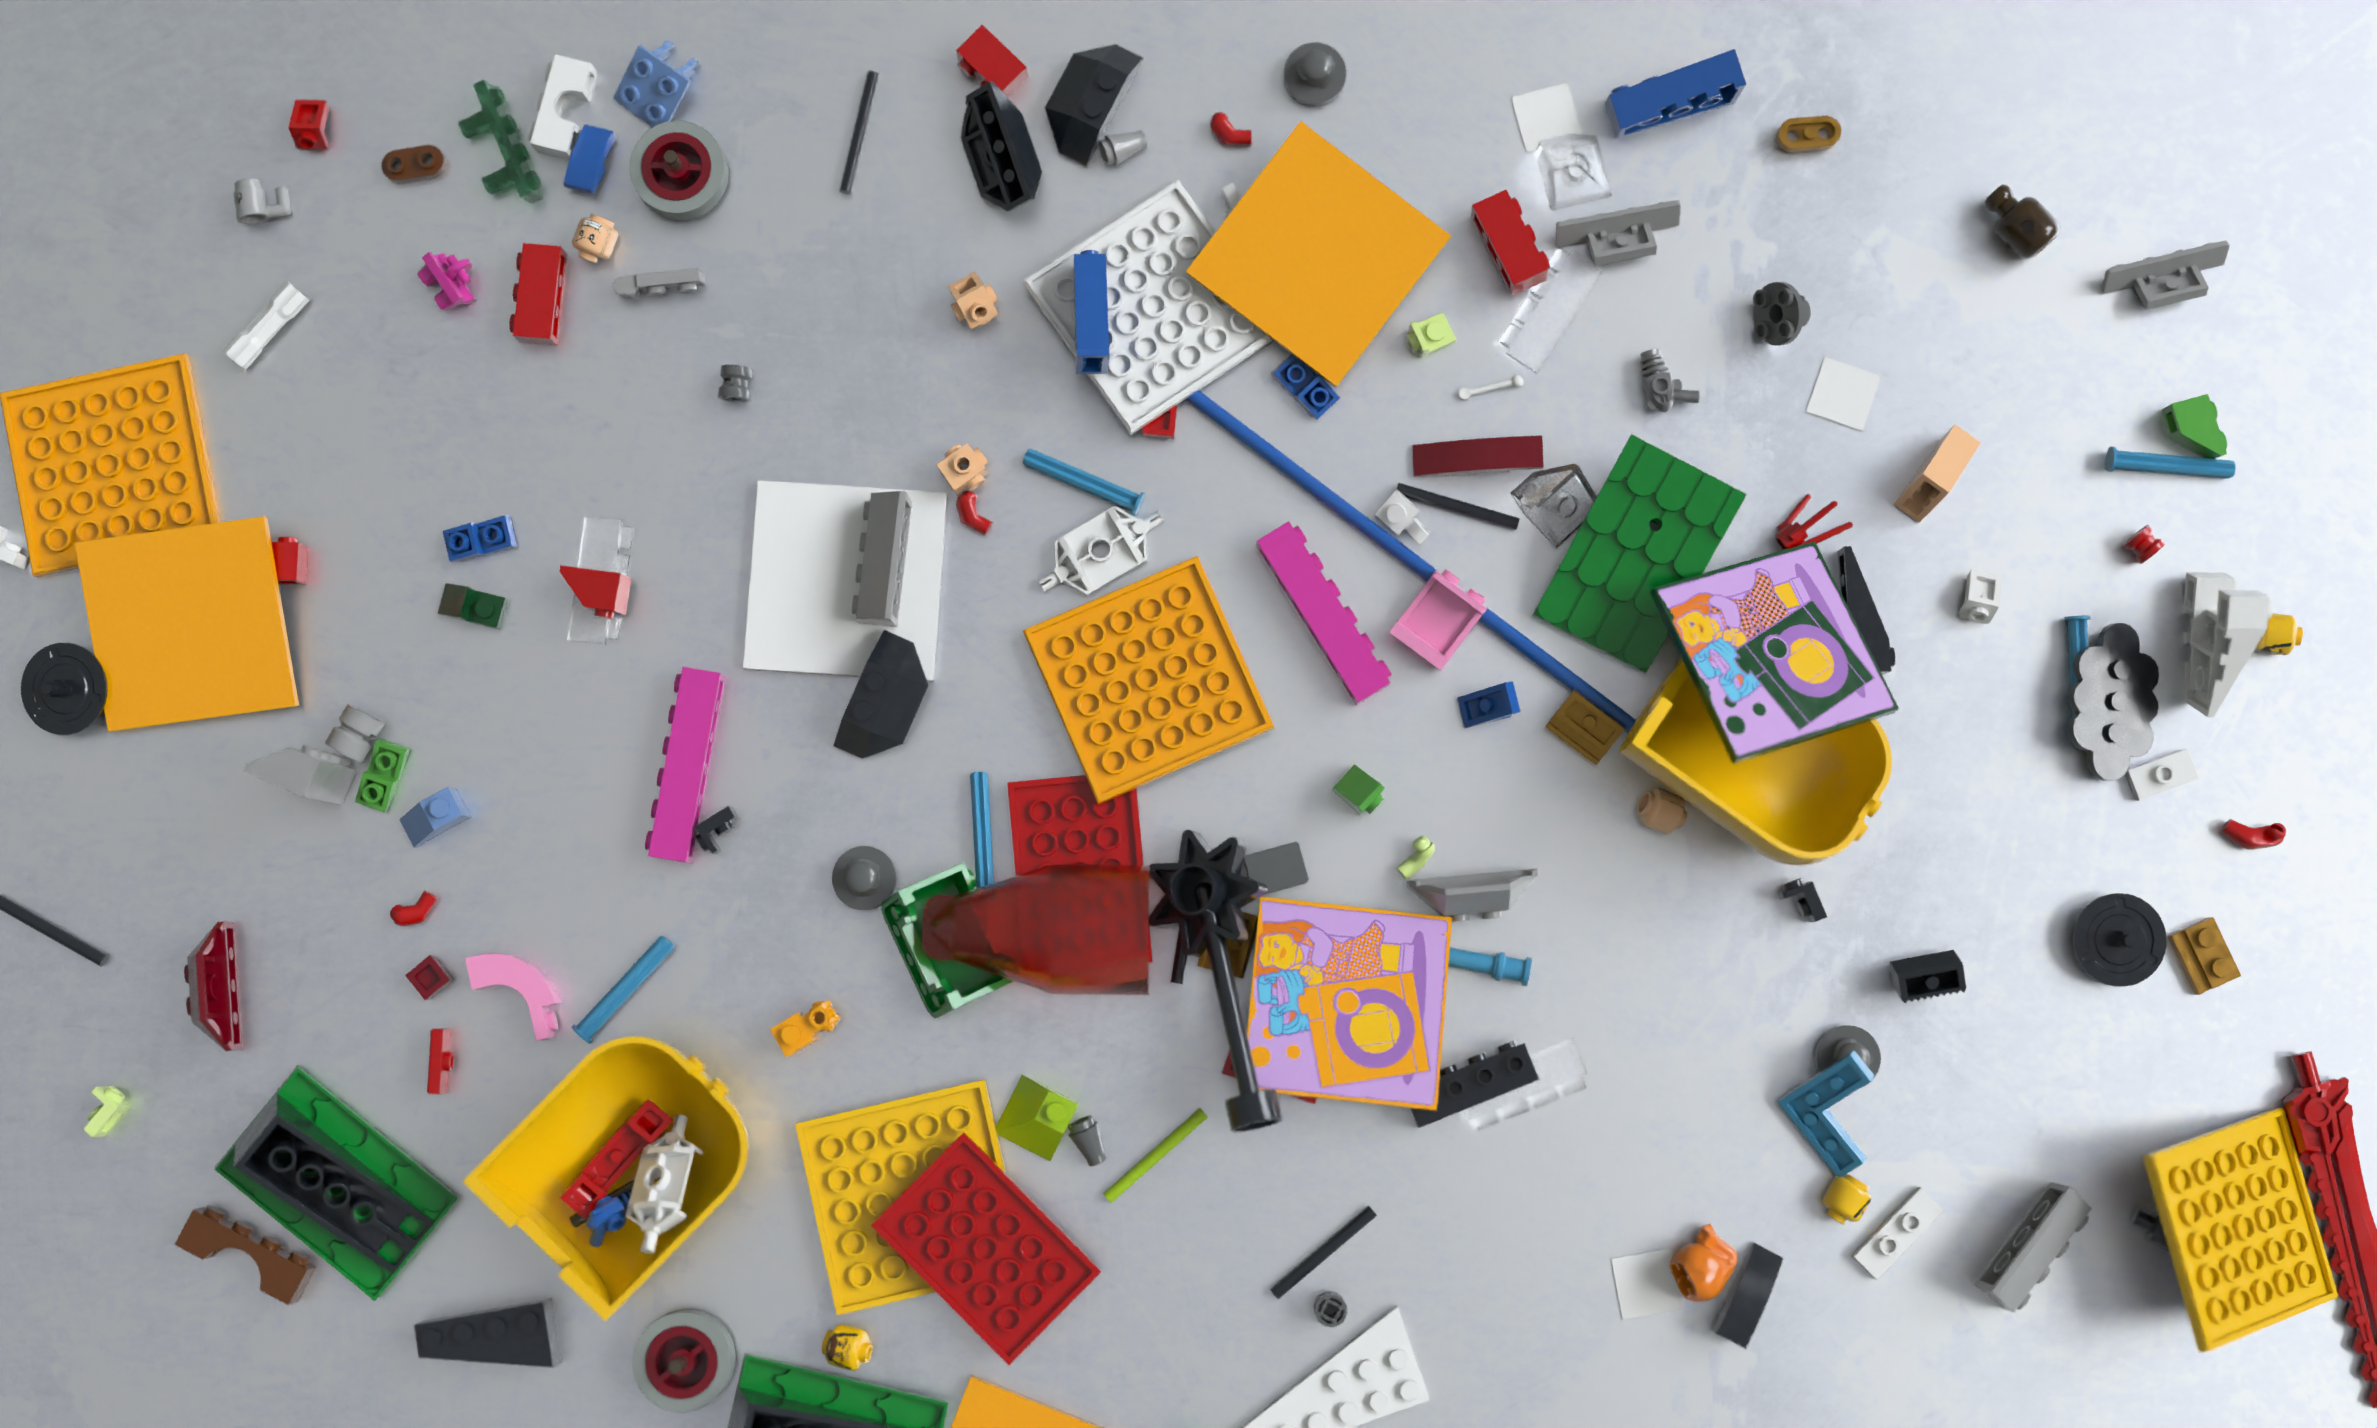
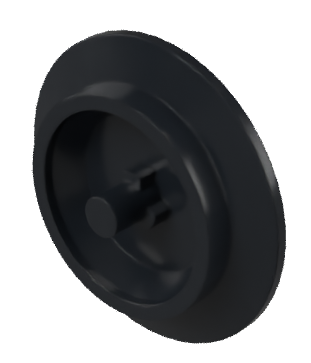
M55 643L44 647L30 659L23 672L21 698L24 708L37 726L52 734L72 735L87 729L98 719L107 699V679L101 663L89 650L77 644Z
M2113 893L2095 899L2083 909L2074 926L2073 947L2078 962L2092 978L2106 985L2126 987L2146 980L2160 966L2166 951L2167 936L2161 917L2149 903L2134 895Z

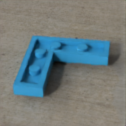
M1854 1050L1783 1095L1778 1101L1837 1177H1843L1864 1164L1867 1159L1828 1110V1108L1865 1086L1874 1078V1074Z

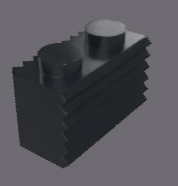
M1954 950L1890 961L1893 987L1904 1003L1908 1000L1913 1002L1914 999L1919 1001L1923 998L1925 1000L1927 997L1932 999L1934 995L1939 997L1940 994L1943 996L1947 993L1951 995L1953 992L1958 994L1959 991L1965 992L1966 990L1963 963Z

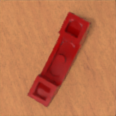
M648 1098L597 1151L564 1191L560 1199L586 1219L595 1209L596 1203L607 1195V1191L642 1153L643 1148L652 1144L673 1121V1118Z

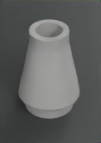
M1142 130L1106 135L1104 140L1099 141V150L1106 165L1114 164L1116 166L1140 150L1147 148V140Z

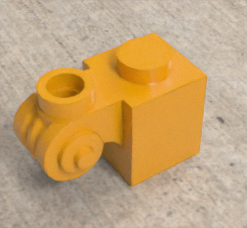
M824 1000L821 1002L817 1001L812 1004L813 1007L809 1010L810 1012L805 1015L803 1012H797L770 1029L786 1057L795 1055L819 1040L816 1035L819 1031L827 1030L830 1032L835 1029L834 1027L841 1018L835 1013V1008H832L830 1000L826 1002Z

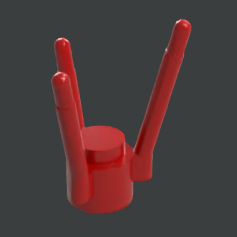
M1807 494L1786 520L1776 527L1779 532L1774 535V538L1779 546L1786 550L1814 541L1816 544L1852 528L1853 523H1845L1805 541L1808 537L1806 530L1837 506V502L1832 501L1802 525L1798 522L1792 525V522L1811 499V495Z

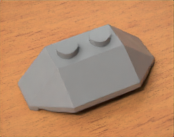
M1537 869L1415 879L1406 882L1407 888L1439 915L1452 917V922L1467 921L1469 920V914L1482 913V919L1500 918L1501 911L1509 910L1538 873Z

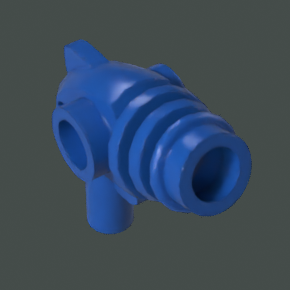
M626 1192V1195L621 1193L619 1198L617 1196L614 1198L610 1196L604 1197L596 1203L595 1209L586 1220V1227L592 1230L589 1240L591 1246L600 1247L606 1231L614 1232L625 1225L631 1192Z

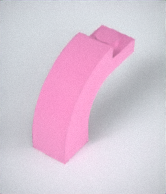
M482 954L465 958L472 990H481L498 985L514 988L524 997L528 1004L536 1041L556 1037L554 1031L558 1030V1022L555 1012H550L549 1006L560 1004L561 1000L552 980L541 968L524 958L509 954Z

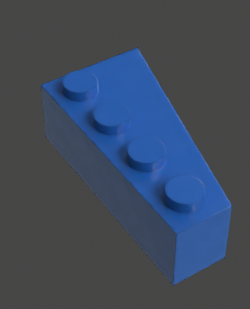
M1733 49L1667 74L1647 78L1631 87L1629 85L1617 87L1611 91L1612 94H1609L1605 106L1617 139L1734 104L1746 86V81L1736 51Z

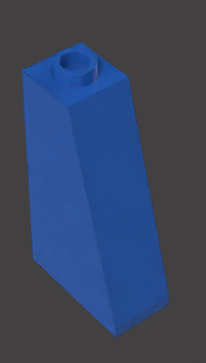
M1084 250L1080 254H1074L1073 261L1076 374H1107L1109 364L1106 254H1099L1095 250Z

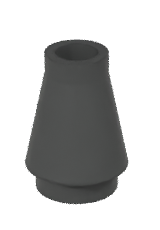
M1091 1115L1082 1117L1068 1125L1070 1130L1068 1136L1085 1157L1089 1166H1095L1107 1159L1103 1149L1098 1122L1093 1121Z

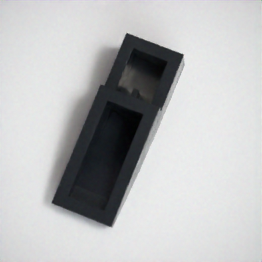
M1753 1242L1724 1299L1726 1303L1712 1329L1713 1332L1746 1349L1774 1287L1783 1261L1781 1256Z

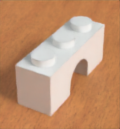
M555 54L553 63L548 64L545 72L546 88L544 93H540L537 100L538 117L536 123L533 122L531 124L528 135L529 141H531L530 144L538 153L570 160L581 130L575 122L562 119L561 111L564 105L571 100L577 99L590 102L597 77V71L592 63Z

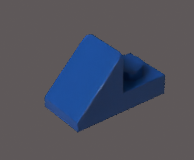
M1513 681L1504 682L1457 697L1465 728L1506 719L1513 714L1521 712Z

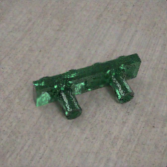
M484 79L473 84L482 106L481 111L458 121L459 128L468 139L491 128L506 162L505 167L482 177L484 187L488 193L493 195L515 184L520 198L532 204L543 199L539 189L542 187V183L537 173L531 170L527 161L530 159L529 152L525 145L518 140L515 133L518 131V126L514 118L507 114L504 107L506 98L502 90Z

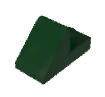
M446 583L437 614L500 630L508 599L476 591L467 586Z

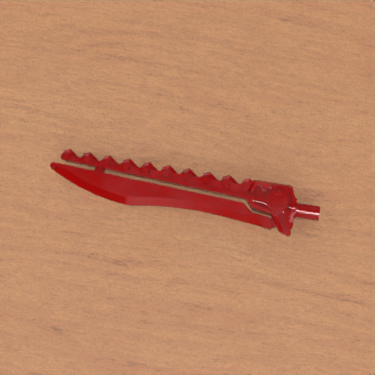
M2312 1051L2301 1052L2292 1056L2301 1086L2294 1087L2293 1092L2283 1099L2297 1152L2300 1153L2299 1159L2304 1166L2308 1165L2312 1170L2306 1185L2312 1193L2316 1192L2319 1195L2314 1213L2320 1220L2324 1219L2327 1223L2322 1240L2328 1247L2332 1246L2334 1248V1254L2329 1266L2334 1273H2340L2342 1276L2337 1294L2342 1300H2348L2350 1304L2344 1320L2351 1328L2355 1327L2357 1329L2352 1347L2357 1354H2363L2365 1357L2360 1375L2366 1382H2372L2373 1387L2367 1401L2375 1409L2377 1408V1228L2370 1210L2362 1176L2352 1121L2353 1108L2352 1105L2345 1101L2349 1094V1080L2346 1077H2341L2338 1080L2320 1081ZM2330 1155H2332V1159H2333V1163H2334V1168H2335V1172H2336V1176H2337V1180H2338V1185H2339V1189H2340V1193H2341V1197H2342V1202H2343V1206H2344V1210H2345V1214H2346V1219H2347V1223H2348V1227H2349V1231H2350V1236H2351V1240H2352V1244H2353V1248H2354V1253H2355V1257H2356V1261H2357V1265H2358V1270H2359V1274H2360V1278H2361V1282H2362V1287H2363V1291H2364V1295H2365V1299H2366V1304H2367V1308H2368V1312H2369L2370 1321H2371V1325H2372V1329H2373V1333H2374V1338H2375L2376 1344L2374 1343V1339H2373V1334H2372V1330H2371V1326H2370V1322H2369V1317H2368V1313H2367V1309H2366V1305H2365V1300H2364V1296H2363V1292H2362V1288H2361V1283H2360V1279H2359V1275H2358V1271H2357V1266H2356V1262H2355V1258H2354V1254H2353V1249H2352V1245H2351V1241H2350V1237H2349V1232H2348V1228H2347V1224H2346V1220H2345V1216H2344V1211H2343V1207H2342V1203H2341V1199H2340V1194H2339V1190H2338V1186H2337V1182H2336V1177H2335V1173H2334V1169H2333L2332 1160H2331V1156H2330Z

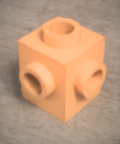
M976 272L948 286L955 300L951 307L959 322L965 319L970 329L985 325L991 318L999 315L993 304L998 299L990 284L984 286Z
M968 443L962 447L960 444L955 445L944 454L946 458L936 464L956 495H959L967 488L969 491L978 488L985 482L984 477L988 474L984 467L988 463L987 459L978 447L972 450ZM963 466H969L967 469L961 470Z

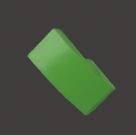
M381 738L376 740L368 770L362 774L355 802L385 813L396 792L410 748Z

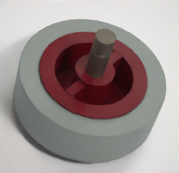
M667 121L658 124L641 136L631 154L629 170L632 184L643 202L653 212L662 217L672 220H690L700 217L713 209L724 195L728 183L726 158L715 138L697 124L687 121Z
M694 1309L673 1311L653 1322L640 1336L633 1355L634 1376L642 1393L656 1406L673 1412L694 1411L712 1402L729 1384L735 1368V1348L727 1329L712 1315Z

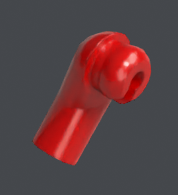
M1217 112L1212 116L1210 121L1211 131L1222 144L1251 146L1252 130L1235 129L1229 122L1228 116L1223 112Z
M964 491L956 500L960 521L986 536L993 522L977 514L975 505L977 501L976 494L972 491Z
M424 890L415 905H395L390 911V917L398 926L404 927L420 924L425 920L438 898Z

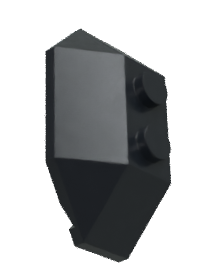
M1117 44L1073 53L1045 106L1048 121L1060 155L1087 168L1099 146V141L1102 140L1144 60L1143 57Z
M988 82L966 95L965 104L967 108L963 117L961 141L981 197L1002 207L1005 211L1011 212L1035 199L1042 169L1022 113L994 82Z
M887 630L883 631L866 662L842 717L834 741V747L863 759L904 743L929 686L914 642Z

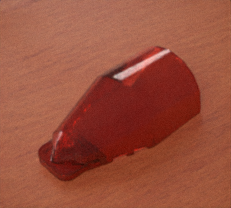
M1053 864L962 894L933 896L926 902L923 910V949L927 956L933 960L956 961L1011 979L1014 982L1040 989L1049 994L1149 995L1150 865Z

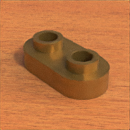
M1831 116L1790 118L1784 121L1778 129L1777 142L1782 149L1788 152L1826 150L1832 148L1840 139L1841 126ZM1818 131H1825L1828 134V138H1821ZM1787 133H1794L1797 136V140H1789Z

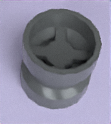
M722 365L720 376L724 381L722 386L719 387L718 398L731 402H749L751 392L748 389V382L752 380L753 370L740 365Z
M1325 1291L1315 1299L1314 1313L1322 1325L1336 1327L1346 1319L1347 1305L1342 1296L1337 1292Z

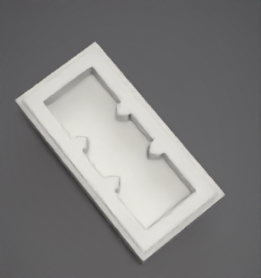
M2188 749L2131 768L2126 772L2136 801L2199 779Z

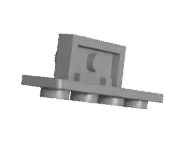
M1679 200L1660 202L1648 206L1633 207L1626 210L1557 222L1555 232L1556 248L1587 242L1595 266L1655 255L1657 245L1652 230L1678 226L1681 210Z
M2227 240L2216 243L2211 242L2200 247L2177 250L2170 254L2148 257L2141 261L2113 266L2106 270L2101 290L2105 294L2134 287L2145 310L2206 296L2209 287L2200 270L2224 265L2230 245Z

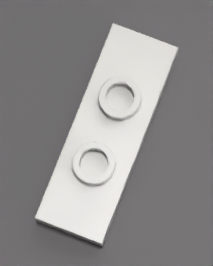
M1918 1187L1860 1246L1852 1257L1874 1279L1878 1280L1935 1222L1944 1210L1921 1187Z

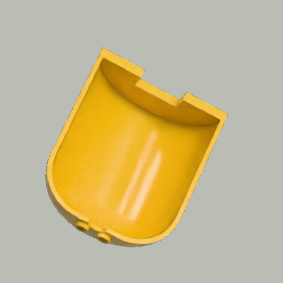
M1681 657L1675 664L1677 668L1675 667L1667 678L1663 680L1625 737L1627 739L1620 747L1619 752L1754 850L1773 861L1788 865H1810L1822 862L1840 853L1853 840L1858 841L1868 828V825L1865 824V816L1873 817L1882 805V801L1879 798L1889 782L1892 770L1890 745L1883 728L1876 719L1732 764Z
M632 1036L614 1039L590 1052L462 1181L509 1228L517 1224L563 1269L558 1276L604 1321L729 1196L743 1174L748 1156L746 1129L738 1110L726 1095L730 1091L728 1087L717 1077L712 1079L703 1071L706 1066L695 1055L691 1054L687 1057L676 1048L648 1037ZM648 1098L673 1118V1121L656 1140L664 1137L665 1133L671 1132L675 1115L686 1116L688 1121L684 1132L685 1140L703 1151V1155L694 1152L680 1211L687 1215V1219L658 1236L654 1254H645L640 1251L645 1233L641 1231L639 1225L629 1218H626V1223L621 1229L614 1232L606 1231L600 1247L591 1246L589 1240L592 1230L586 1227V1223L577 1228L572 1225L570 1216L577 1212L560 1199L561 1195L605 1142ZM642 1153L607 1191V1195L636 1178Z

